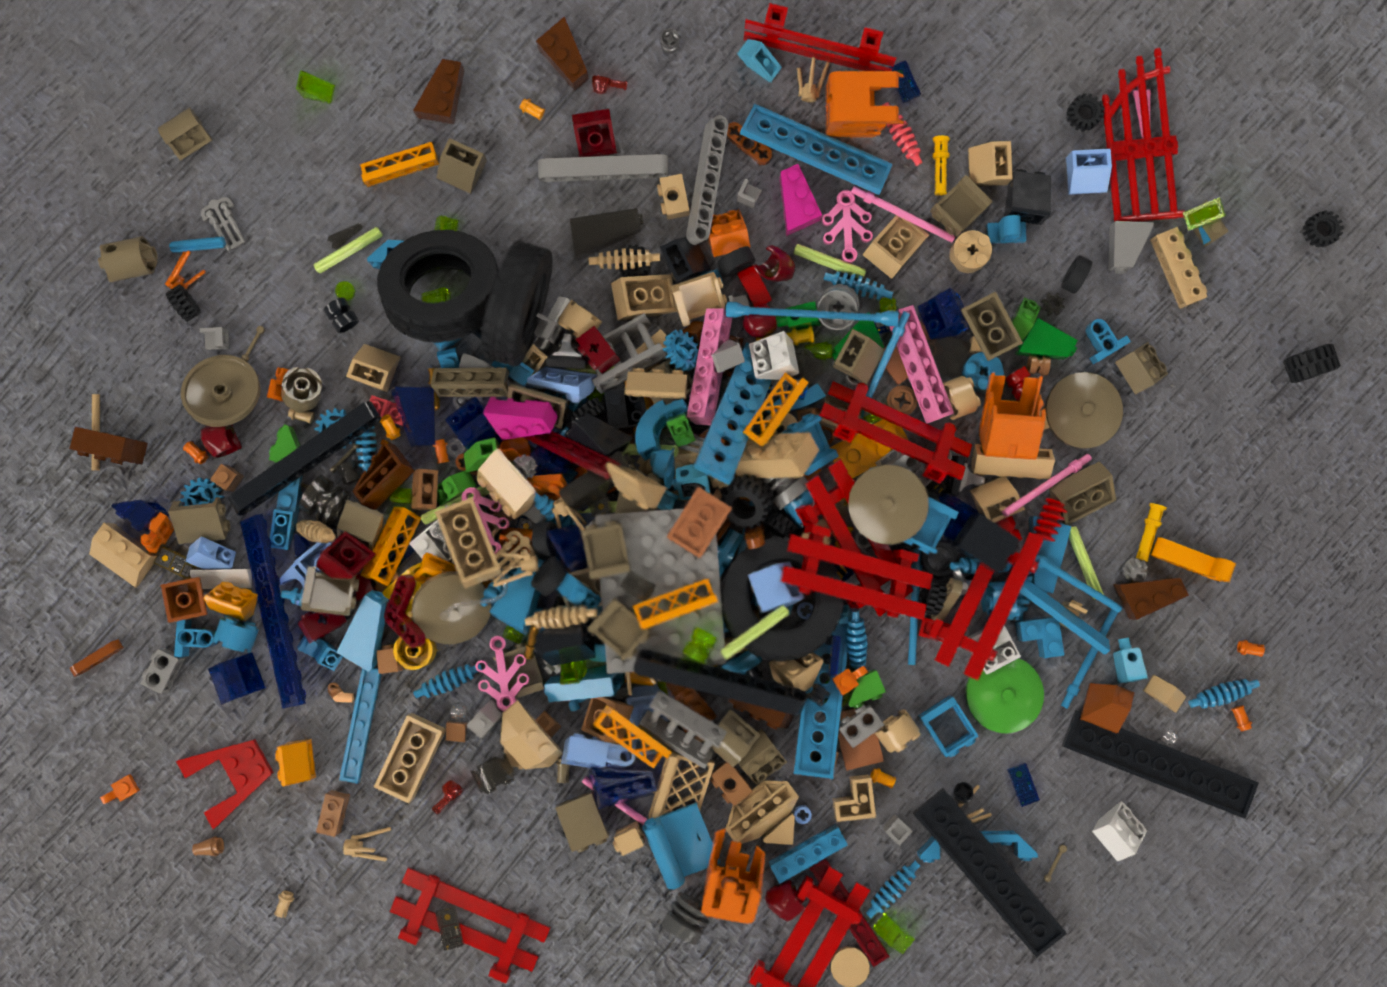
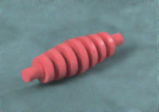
M886 102L882 106H890V104ZM899 115V120H903L902 115ZM904 121V124H886L888 128L892 127L889 132L891 135L895 134L892 139L894 142L898 141L896 145L899 148L904 146L901 149L902 153L908 152L905 157L913 160L916 166L922 164L923 162L919 156L921 150L919 147L915 149L918 143L917 140L912 141L915 136L914 133L910 134L912 132L911 127H906L908 123Z

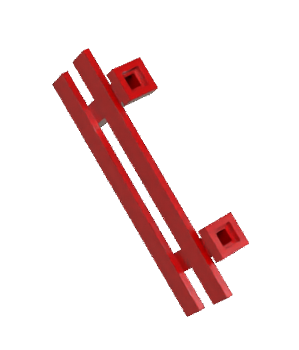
M769 3L764 24L748 19L745 21V29L767 34V37L745 31L744 41H747V39L760 41L767 47L810 58L815 57L818 60L861 71H892L891 68L872 64L870 61L892 67L896 61V57L878 53L883 36L882 31L864 27L859 48L783 29L788 7ZM779 38L857 57L859 60L782 41Z
M832 382L828 394L849 403L846 412L827 403L823 404L819 416L838 424L834 430V436L851 443L856 433L885 445L926 464L927 466L922 476L939 484L947 474L959 480L963 479L966 467L948 459V454L952 450L968 458L972 444L954 436L956 431L954 424L945 423L942 430H939L867 397L868 386L865 383H858L856 388L852 390L839 383ZM862 409L936 443L935 452L858 418L860 410Z
M839 459L828 467L837 485L827 492L821 479L816 475L805 483L814 502L810 505H800L795 511L804 526L817 524L820 522L817 517L822 514L840 548L862 554L835 506L843 498L846 499L849 505L850 492L855 484L843 461ZM868 539L878 559L896 564V559L892 558L893 552L888 544L877 543ZM852 569L860 582L858 585L860 587L883 593L880 587L889 580L892 583V579ZM907 584L905 597L913 592L910 584ZM846 600L850 608L861 609L865 606V604ZM874 607L878 616L886 613V610Z
M1002 520L998 524L1010 534L1015 529L1014 525ZM1029 532L1021 552H1015L1007 559V562L1013 565V569L977 642L964 635L993 576V572L979 564L950 628L946 627L944 621L936 619L929 633V637L936 642H939L940 639L944 640L935 657L936 662L950 667L960 647L973 653L963 674L977 681L979 680L987 661L993 662L997 656L998 651L993 648L1029 572L1035 573L1039 566V562H1036L1035 559L1045 540L1044 537Z
M814 524L806 525L804 533L809 534L808 539L790 535L787 551L804 555L801 570L783 566L780 582L798 586V592L810 594L811 590L880 608L886 610L889 617L898 618L899 614L924 620L927 605L904 599L907 584L925 589H930L933 574L911 568L912 562H918L919 554L902 549L893 550L892 558L897 559L895 564L823 544L824 538L830 537L831 529ZM819 559L892 579L890 592L886 594L816 575Z
M829 866L818 886L813 885V879L806 875L796 893L797 898L803 901L806 897L810 899L770 971L766 970L765 963L758 959L749 974L748 982L754 986L759 982L762 984L761 987H796L785 981L784 978L821 912L826 908L837 916L797 987H816L851 923L858 925L861 921L863 914L859 913V909L869 894L870 889L856 882L846 901L843 902L832 896L843 875L841 872Z
M409 867L407 868L402 883L422 892L417 904L397 896L394 899L389 912L410 920L408 925L404 926L400 931L399 939L416 946L422 936V932H419L421 925L443 934L442 927L458 924L460 935L450 938L460 936L462 943L500 958L498 964H493L488 975L489 977L506 984L511 974V970L508 969L510 963L528 971H533L539 956L522 950L517 946L522 934L544 943L551 927L530 919L529 915L525 913H515L444 883L435 875L430 874L428 876ZM433 896L512 929L507 942H503L458 922L442 926L439 914L428 910Z

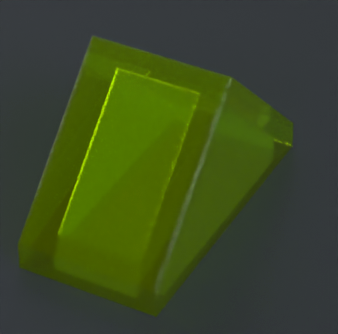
M301 70L296 85V90L305 99L331 104L335 85Z
M1220 197L1183 212L1188 231L1216 223L1226 216Z
M445 287L421 293V301L438 303L451 299V292Z
M585 660L561 664L560 684L580 683L588 672Z
M886 913L873 926V929L882 939L901 954L915 940L914 937Z

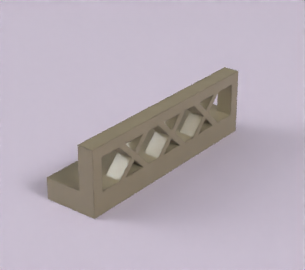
M434 368L430 385L438 397H508L509 386L507 381L509 371L507 368Z

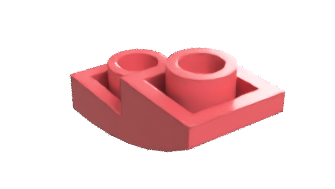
M371 395L370 401L381 417L389 414L395 424L405 427L410 408Z

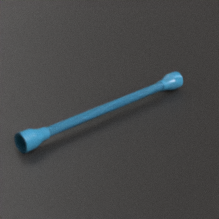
M727 302L726 317L733 318L750 314L786 315V317L801 316L804 318L821 317V319L871 320L886 326L898 327L899 311L889 310L873 315L870 313L853 314V312L838 313L835 311L818 312V310L751 308L738 302Z

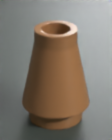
M214 836L194 844L192 852L195 856H218L224 851V842L222 838Z

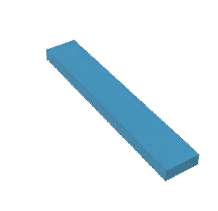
M1028 579L1025 580L1020 591L1021 594L1101 653L1106 655L1110 651L1109 639Z
M375 667L370 672L363 668L361 670L339 778L340 781L360 783L382 675L379 674L378 668Z

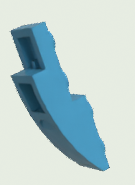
M302 476L278 493L277 507L273 511L269 540L270 548L289 550L300 510Z

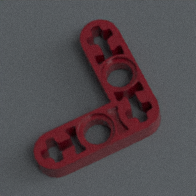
M401 575L396 581L384 611V619L409 647H422L426 641L425 633L405 614L415 590L416 581L412 575ZM399 595H400V598H401V604L399 603V600H398ZM403 623L406 625V631H404Z

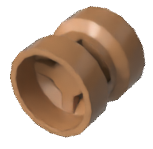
M1029 355L1027 370L1030 374L1040 373L1047 376L1051 365L1050 357L1043 356L1038 358L1036 355Z

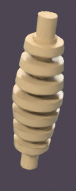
M623 248L622 255L619 256L617 249L614 250V256H611V251H607V256H603V252H601L597 257H589V265H600V268L604 269V264H607L608 269H612V264H615V269L619 270V263H623V270H627V263H630L631 269H634V262H638L639 268L642 267V262H646V266H650L652 261H660V253L651 254L649 250H645V254H641V249H637L638 255H634V250L630 249V255H626V248Z
M301 520L295 525L297 532L311 542L329 543L335 539L332 529L319 521Z
M558 606L557 608H550L542 612H535L533 617L525 618L526 626L535 625L536 628L573 626V623L577 625L580 622H587L590 617H597V609L588 610L586 606H580V608L578 606H572V608L571 606Z

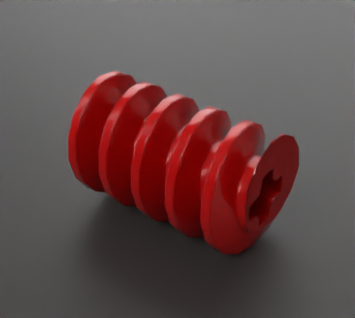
M1046 498L1045 501L1049 505L1042 506L1045 512L1039 513L1042 519L1036 520L1039 526H1034L1033 530L1036 532L1034 534L1044 537V541L1055 542L1056 540L1052 537V534H1059L1055 527H1062L1058 520H1065L1061 513H1068V511L1064 508L1065 505L1063 503Z

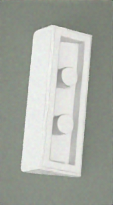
M558 297L548 318L558 323L559 316L570 300L565 297ZM537 337L534 345L545 353L550 342Z
M252 569L190 570L191 578L200 577L202 589H214L221 582H229L239 588H252Z

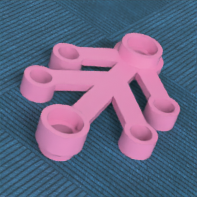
M843 190L837 195V204L834 208L823 216L822 223L825 226L832 225L834 217L841 210L843 211V217L830 232L825 233L823 242L831 245L837 234L844 228L845 249L841 257L843 261L853 263L857 258V251L852 246V229L861 236V240L864 243L870 242L873 234L851 217L850 209L860 216L862 224H868L872 216L855 203V195L851 191ZM846 197L849 199V202L844 203L842 199ZM867 215L869 220H863L862 216ZM830 217L831 222H825L824 218ZM869 234L870 239H865L863 235ZM826 236H831L832 241H827ZM850 253L852 258L847 259L845 255Z
M473 487L467 488L462 493V501L468 499L469 494L474 495V503L491 546L496 547L494 552L496 554L502 548V545L494 541L487 522L495 524L503 530L509 527L510 522L505 517L498 518L482 512L479 504L489 507L494 512H499L502 506L498 501L495 502L494 500L481 497L478 489ZM494 503L499 504L497 509H493ZM502 520L506 521V525L504 527H501L500 525Z
M495 636L490 640V647L496 654L498 673L488 667V664L482 660L478 661L475 667L478 672H483L500 685L501 693L492 688L487 680H481L478 688L480 691L487 692L497 700V707L504 712L516 702L515 696L523 685L528 684L529 677L527 674H520L517 677V683L509 691V681L520 666L525 665L526 658L524 655L518 654L514 658V663L506 672L503 653L506 641L501 636ZM497 640L502 642V646L499 648L495 646ZM520 656L524 658L522 664L517 663V658ZM480 663L485 664L484 670L478 668ZM521 676H525L527 678V681L525 683L520 682ZM483 682L488 684V688L485 690L481 688ZM505 698H508L510 700V704L508 706H505L503 704V700Z

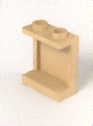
M714 272L670 286L683 327L691 325L689 320L705 315L706 309L724 308L726 310L727 299L720 290L723 288L721 278H717Z

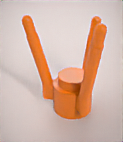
M190 251L182 253L173 272L165 282V285L170 289L179 284L184 289H187L189 285L205 274V270H202L184 283L185 278L179 275L186 263L191 253Z

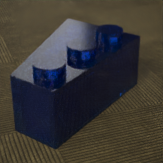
M432 387L392 388L391 393L397 404V410L401 415L411 447L434 446V389Z
M590 767L588 771L598 809L651 796L657 792L653 772L616 770L613 768L603 769L597 767Z

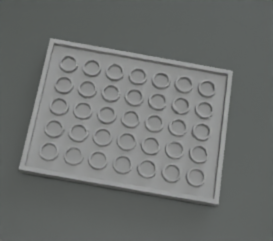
M684 508L595 515L597 528L605 526V522L616 520L617 524L621 523L630 565V572L600 577L602 611L615 597L635 614L633 605L706 578L709 579L712 591L716 594L718 602L649 627L651 629L649 632L650 638L644 644L640 642L635 648L638 651L631 659L626 658L623 661L605 643L607 674L634 672L633 666L641 649H649L706 665L726 664V659L721 654V649L725 645L716 534L701 558H698L667 538L668 533ZM705 584L698 586L694 593L699 597L709 595ZM681 592L678 594L676 601L681 604L687 603L690 594ZM662 599L657 608L663 611L668 610L672 601ZM647 605L638 608L642 619L649 617L653 608Z

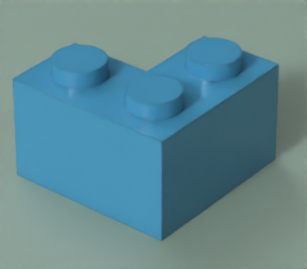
M1048 616L1015 621L1017 640H1037L1039 657L1065 656L1060 623L1057 619Z

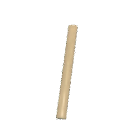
M92 394V430L100 432V394ZM92 454V471H100V460L94 459Z

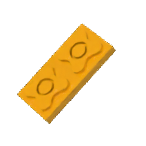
M884 419L873 424L908 440L903 429ZM860 434L855 435L851 443L843 440L830 447L835 449L839 456L832 460L833 463L841 459L852 479L877 466L875 462L893 450Z

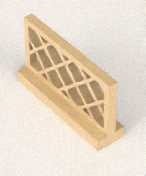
M668 748L672 753L668 759L665 758L648 819L660 817L669 811L673 812V809L681 804L683 807H686L685 802L692 798H695L700 810L713 771L714 761L709 760L707 771L699 775L696 767L699 765L693 764L686 757ZM679 760L688 761L690 766L681 771L678 767ZM693 770L697 777L687 781L684 774ZM681 776L685 783L675 788L673 780ZM700 780L702 788L694 792L690 785ZM688 787L692 794L682 799L678 792ZM676 794L679 801L670 805L667 801L668 797Z

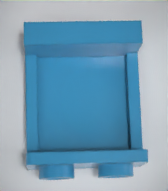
M812 413L803 416L802 420L798 423L788 425L787 429L781 432L784 434L810 432L819 451L804 475L813 473L839 457L837 451L829 447L819 423L822 420L821 416Z
M928 496L929 510L926 521L914 536L903 542L911 546L915 543L919 545V550L927 554L930 551L936 554L938 550L935 548L951 518L955 519L959 512Z

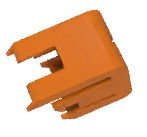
M896 71L831 72L826 84V135L830 137L871 138L881 135V131L885 129L886 124H904V121L899 120L898 106H875V91L881 88H899V77H903V74Z
M992 372L988 380L979 426V438L983 454L987 457L1036 460L1045 425V409L1041 411L1044 403L1039 394L1043 376L1039 378L1025 377L1020 401L1001 400L1006 376L995 375Z
M726 828L715 833L707 867L701 911L704 915L713 918L747 924L752 923L761 898L765 852L756 846L750 871L747 872L746 868L750 855L739 853L742 845L741 842L731 841L725 866H717Z

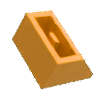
M221 582L205 595L204 600L209 609L246 622L254 615L258 594L253 593L249 589L236 587L229 582Z
M312 739L291 741L277 747L275 757L276 761L279 762L278 780L281 781L282 786L316 778Z

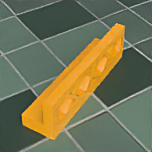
M429 142L360 164L363 173L361 176L365 185L370 187L439 165L433 143ZM430 148L431 153L420 156L423 150ZM406 155L415 157L402 162ZM392 160L397 163L384 167L387 161ZM372 166H375V167L378 168V170H374V171H371V172H368V173H367V170H366V168H369V167H372Z
M785 372L743 433L760 446H763L768 442L809 382L804 378L797 382ZM784 380L794 386L791 391L783 390L782 383ZM780 395L782 404L774 406L772 397ZM764 410H770L771 420L763 421L762 412ZM753 425H760L761 434L759 437L750 431Z
M394 506L372 550L376 553V556L364 567L361 576L367 579H374L384 586H389L421 517L405 507ZM407 516H410L414 520L412 525L406 528L405 520ZM403 533L404 541L398 545L396 538L398 534ZM395 550L396 558L394 561L389 562L388 555L390 551ZM386 567L388 574L384 580L378 577L381 569Z
M426 552L423 555L421 567L413 577L416 581L424 584L433 576L444 572L457 571L455 564ZM425 572L432 577H424L422 574ZM486 580V581H484V582H482V583L484 584V586H485L486 588H488V585H489L492 581H491V580Z
M706 578L635 604L633 608L640 628L643 630L718 602L716 594L712 591L709 579ZM705 584L709 595L703 597L695 595L697 587ZM686 592L690 594L687 603L681 604L676 601L679 593ZM667 599L672 601L668 610L663 611L657 608L660 600ZM645 605L653 608L649 617L641 618L638 608Z
M608 705L605 706L593 723L594 726L653 769L662 756L668 759L672 753ZM608 715L611 717L612 726L604 728L600 723ZM626 728L627 737L619 739L616 729ZM641 739L642 748L633 749L631 740ZM654 749L657 751V754L650 762L646 757V751Z

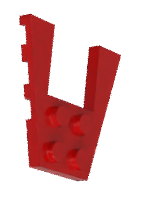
M256 739L176 761L183 776L187 778L220 760L237 791V794L203 812L212 829L218 827L225 818L274 773Z

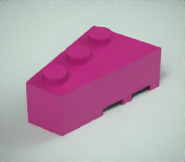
M799 164L781 171L779 179L786 236L819 222L822 213Z
M490 397L483 412L501 440L551 433L558 417L549 402L525 400L523 403L514 402V399L511 398L503 401L497 400L496 397Z

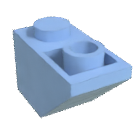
M201 536L190 545L185 562L201 569H231L236 552Z

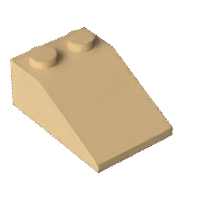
M896 215L872 241L863 256L892 279L929 234L921 227Z
M671 274L620 277L611 283L618 321L632 320L634 317L644 313L647 317L677 312L670 288L673 285Z
M611 463L607 464L606 467L617 490L623 493L622 496L624 498L638 501L637 505L646 510L649 507L657 508L666 487L636 470Z

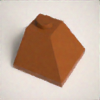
M200 577L161 585L168 623L208 615Z
M1090 683L1080 719L1117 734L1131 710L1135 692L1117 685Z

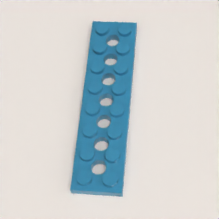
M754 104L740 131V134L878 195H880L893 165L757 104ZM761 125H766L768 128H763ZM779 132H782V133H784L786 136H782V135H780V134H778V133H779ZM795 140H801L803 143H798ZM813 147H817L821 151H816L813 149ZM830 155H835L838 159H834ZM848 162L853 163L855 166H850ZM865 170H869L873 174H868L865 172Z
M748 342L745 343L742 349L745 362L735 366L693 466L728 485L732 481L749 438L743 431L761 407L772 379L755 378L749 347L750 343ZM746 378L753 380L754 385L748 384ZM740 393L746 394L748 400L742 399ZM733 409H739L742 415H737ZM727 424H733L736 430H730ZM721 439H726L729 442V446H724L721 443ZM714 455H720L723 462L716 461Z
M838 624L836 626V629L831 634L834 637V644L827 645L824 643L813 652L822 658L823 654H830L832 646L830 674H828L829 664L823 663L814 683L830 692L831 695L823 707L818 706L810 699L806 701L800 714L793 774L833 779L842 695L833 683L832 678L846 670L848 624ZM821 673H827L830 676L829 683L823 684L820 682L819 676ZM813 687L809 688V689H808L807 691H805V692H806V693L811 692V691L813 690ZM819 711L825 714L826 718L823 723H818L815 720V714ZM815 731H820L823 734V740L820 743L815 742L812 738ZM812 751H818L821 754L819 762H813L810 759Z

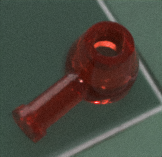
M592 76L593 91L595 93L606 94L609 87L627 90L628 81L613 80L604 76Z
M452 780L446 782L442 786L444 797L432 807V810L439 814L449 802L453 801L463 792L462 786Z

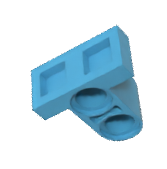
M1018 215L1005 216L999 223H987L986 233L991 243H1025L1026 222H1021Z
M1102 319L1092 321L1085 329L1086 335L1098 352L1089 358L1092 364L1101 361L1131 342L1127 335L1117 340L1108 324ZM1094 325L1100 328V333H1096L1093 330ZM1104 341L1110 344V349L1104 347Z
M192 618L177 621L174 657L189 656L190 647L205 648L217 645L212 641L216 630L191 628ZM188 632L192 636L190 642H188L186 639V634ZM207 633L211 636V641L209 643H207L205 640V636Z

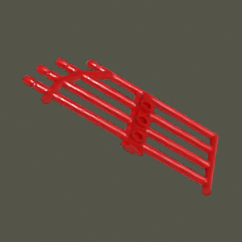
M1160 48L1154 49L1155 69L1145 73L1143 57H1136L1137 77L1129 84H1127V79H1125V69L1118 71L1120 92L1111 106L1109 105L1110 99L1108 94L1102 95L1106 148L1111 149L1112 169L1110 187L1114 222H1145L1185 217V211L1178 210L1172 155L1178 154V140L1176 135L1170 136L1164 74L1170 73V66L1163 67L1162 51ZM1156 77L1162 137L1151 138L1146 80ZM1138 86L1144 139L1133 140L1128 93ZM1121 104L1125 141L1114 142L1112 117ZM1164 156L1170 207L1168 212H1159L1154 157ZM1146 158L1151 213L1140 214L1135 159ZM1127 160L1132 215L1121 216L1116 161Z

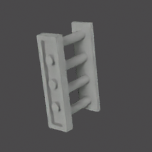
M645 313L634 317L633 320L603 336L614 352L613 346L623 341L631 358L624 363L619 361L614 365L613 369L603 374L598 369L595 370L597 377L592 382L600 394L627 380L628 372H633V368L647 369L666 358L667 354L663 351L662 345L660 343L655 345L646 329L651 323ZM640 332L648 347L647 350L640 354L637 353L630 339V336ZM582 355V358H584L586 361L590 360L588 355H586L585 357Z
M659 690L650 704V707L654 709L653 713L647 710L638 728L705 769L714 753L711 746L719 748L727 731ZM663 714L671 719V722L668 723L660 718V715ZM679 724L686 728L688 732L681 731L677 728V725ZM697 735L700 738L704 739V744L693 737Z

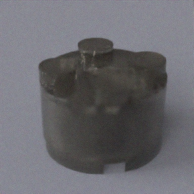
M506 753L501 754V759L494 757L478 765L476 772L474 769L470 771L480 793L484 792L488 795L497 790L496 786L500 784L505 786L515 780L513 776L516 774Z

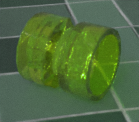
M695 626L690 635L691 641L686 642L682 652L692 659L705 664L710 655L708 650L713 649L718 638Z

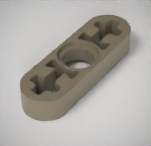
M954 578L949 580L946 585L947 591L945 593L947 595L944 599L943 609H941L938 615H931L932 620L936 621V619L944 621L962 592V580Z

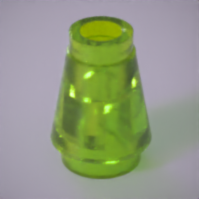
M821 342L805 345L804 354L808 357L827 361V359H832V344Z

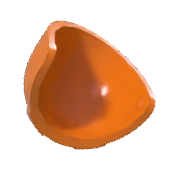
M523 437L503 440L498 448L511 462L523 454L531 457L530 444Z

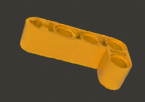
M1157 537L1151 553L1152 557L1219 582H1230L1236 563L1224 558H1214Z

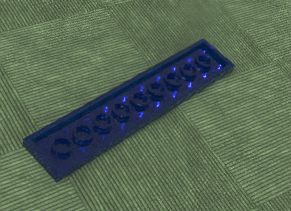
M257 514L241 521L240 524L255 591L258 594V604L282 709L306 704V692L302 687V674L297 666V653L294 651L292 644L293 635L289 631L288 626L289 617L284 609L285 601L284 598H281L280 578L276 574V560L272 556V543L266 530L267 521L264 519L263 514Z

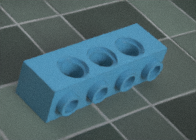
M834 824L770 860L769 864L778 882L782 883L848 844L837 824Z

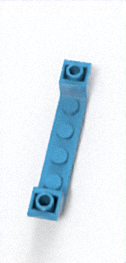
M1013 830L981 831L992 845L1000 842V845H1012V842H1014V854L1022 861H1031L1032 858H1038V853ZM931 837L917 851V856L923 862H935V859H940V845Z

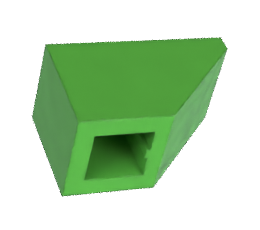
M1025 297L1011 318L1021 340L1025 338L1033 327L1041 308L1035 301Z
M685 412L666 419L668 428L678 447L696 441Z
M286 424L278 430V439L269 451V460L276 463L300 447L294 428Z
M496 438L478 441L464 453L467 473L478 470L494 450L499 448L500 444Z
M465 470L456 473L438 484L437 502L439 506L461 496L465 489L476 487L470 472L467 473Z
M877 670L868 671V673L857 679L859 685L851 690L847 704L849 707L859 708L863 704L865 705L864 701L872 699L874 701L883 697L882 693L886 691Z

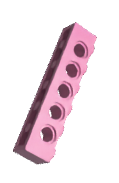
M914 306L897 310L899 311L898 321L903 311L910 313L904 327L906 330L903 336H900L896 346L926 424L954 414Z
M724 308L706 309L687 411V418L695 425H711L716 413L723 371L717 373L711 355L726 340H729L732 317H726V310Z

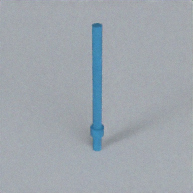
M903 311L898 321V327H894L892 330V337L868 387L866 396L872 398L896 344L906 330L904 327L910 316V313L907 311ZM862 410L861 418H863L866 411Z
M914 549V553L919 554L918 562H913L911 568L922 571L921 550ZM912 585L911 600L919 602L920 587ZM910 617L909 665H916L918 619Z
M1037 555L1035 561L1039 562L1038 567H1044L1119 613L1122 610L1120 604L1052 564L1045 556Z
M1113 609L1110 610L1099 633L1106 637L1118 612ZM1091 646L1072 684H1069L1066 690L1067 694L1061 703V706L1066 709L1070 706L1074 696L1078 695L1080 691L1079 686L1098 652L1093 646Z

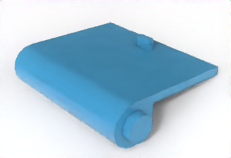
M697 803L645 821L642 829L668 889L679 888L684 884L685 876L708 867L713 842Z

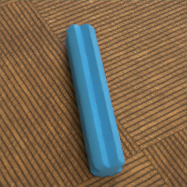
M224 237L173 241L169 244L170 250L173 253L218 249L226 246Z

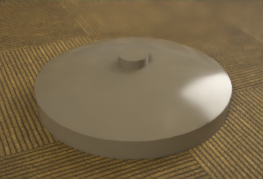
M231 355L213 356L199 362L188 372L182 383L181 400L186 411L197 422L211 427L228 426L242 420L254 409L260 396V381L255 370L245 360Z
M1080 372L1071 374L1054 385L1046 399L1045 413L1050 426L1049 429L1059 441L1070 447L1088 449L1104 444L1115 435L1122 422L1123 404L1117 389L1110 381L1094 373Z
M881 465L866 471L857 479L850 492L849 512L855 527L865 537L877 543L896 544L911 538L921 529L928 515L929 499L925 486L913 472L900 466Z
M457 571L444 572L433 576L418 589L412 603L414 623L425 633L427 639L436 643L457 644L467 641L476 636L489 620L491 602L485 607L479 602L484 597L483 592L486 587L481 582L465 589Z

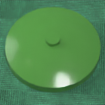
M1018 658L987 675L983 671L978 681L969 677L965 696L968 709L978 723L994 732L1014 733L1028 727L1038 717L1043 706L1044 688L1035 669L1024 660Z

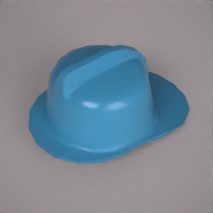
M674 447L672 450L661 449L651 453L650 465L652 472L664 479L666 489L671 487L675 474Z

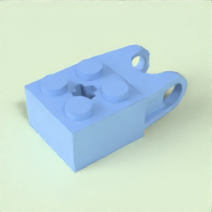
M334 540L329 543L314 544L295 560L292 566L278 580V583L284 585L297 579L301 582L302 588H304L307 567H316L321 552ZM316 567V572L324 573Z
M574 733L573 736L568 737L564 742L561 763L597 770L603 767L622 769L634 762L635 755L622 745L604 742L597 737L586 739L585 735ZM620 754L625 755L626 762L621 760Z

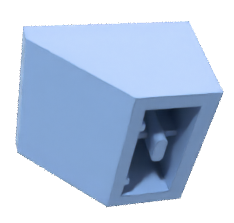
M1111 149L1071 151L1066 157L1068 195L1106 193L1112 169Z
M790 562L776 564L748 575L762 612L776 610L782 605L789 607L804 599L803 594L798 592V586L780 582L783 566L792 568Z

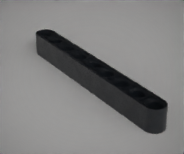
M371 401L362 403L228 497L230 504L238 516L246 515L381 421L382 417Z
M649 649L639 650L633 666L634 672L644 677L792 715L801 714L808 699V694L799 688Z

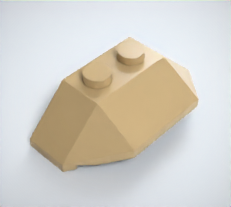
M518 700L502 712L500 742L525 770L550 767L558 761V758L562 757L563 751Z
M763 781L752 789L753 792L737 805L732 806L726 831L733 841L746 843L756 840L790 814L799 796L788 781Z

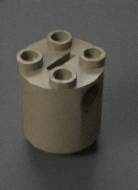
M143 236L100 245L101 257L98 258V263L101 269H105L109 282L140 277L155 272L158 254L155 247L150 246L147 239Z

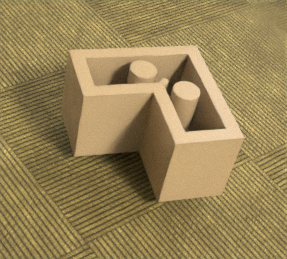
M869 775L850 776L851 796L832 798L836 821L875 818L871 777Z

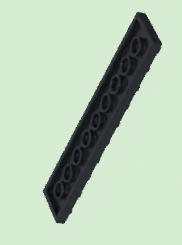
M1075 710L1062 747L1246 819L1259 782L1120 728L1116 734L1081 720L1082 712Z
M944 788L913 811L918 821L1036 958L1067 934Z

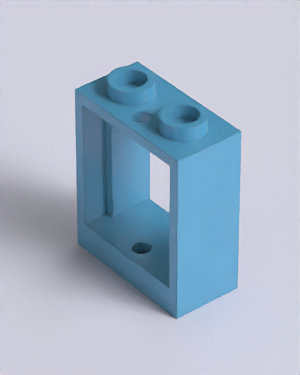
M951 695L918 715L945 757L957 755L960 752V748L972 745L976 742L975 739L979 737ZM952 707L968 733L947 747H944L929 721Z

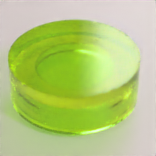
M342 281L336 285L335 293L338 298L344 297L346 301H349L355 296L356 290L350 282Z

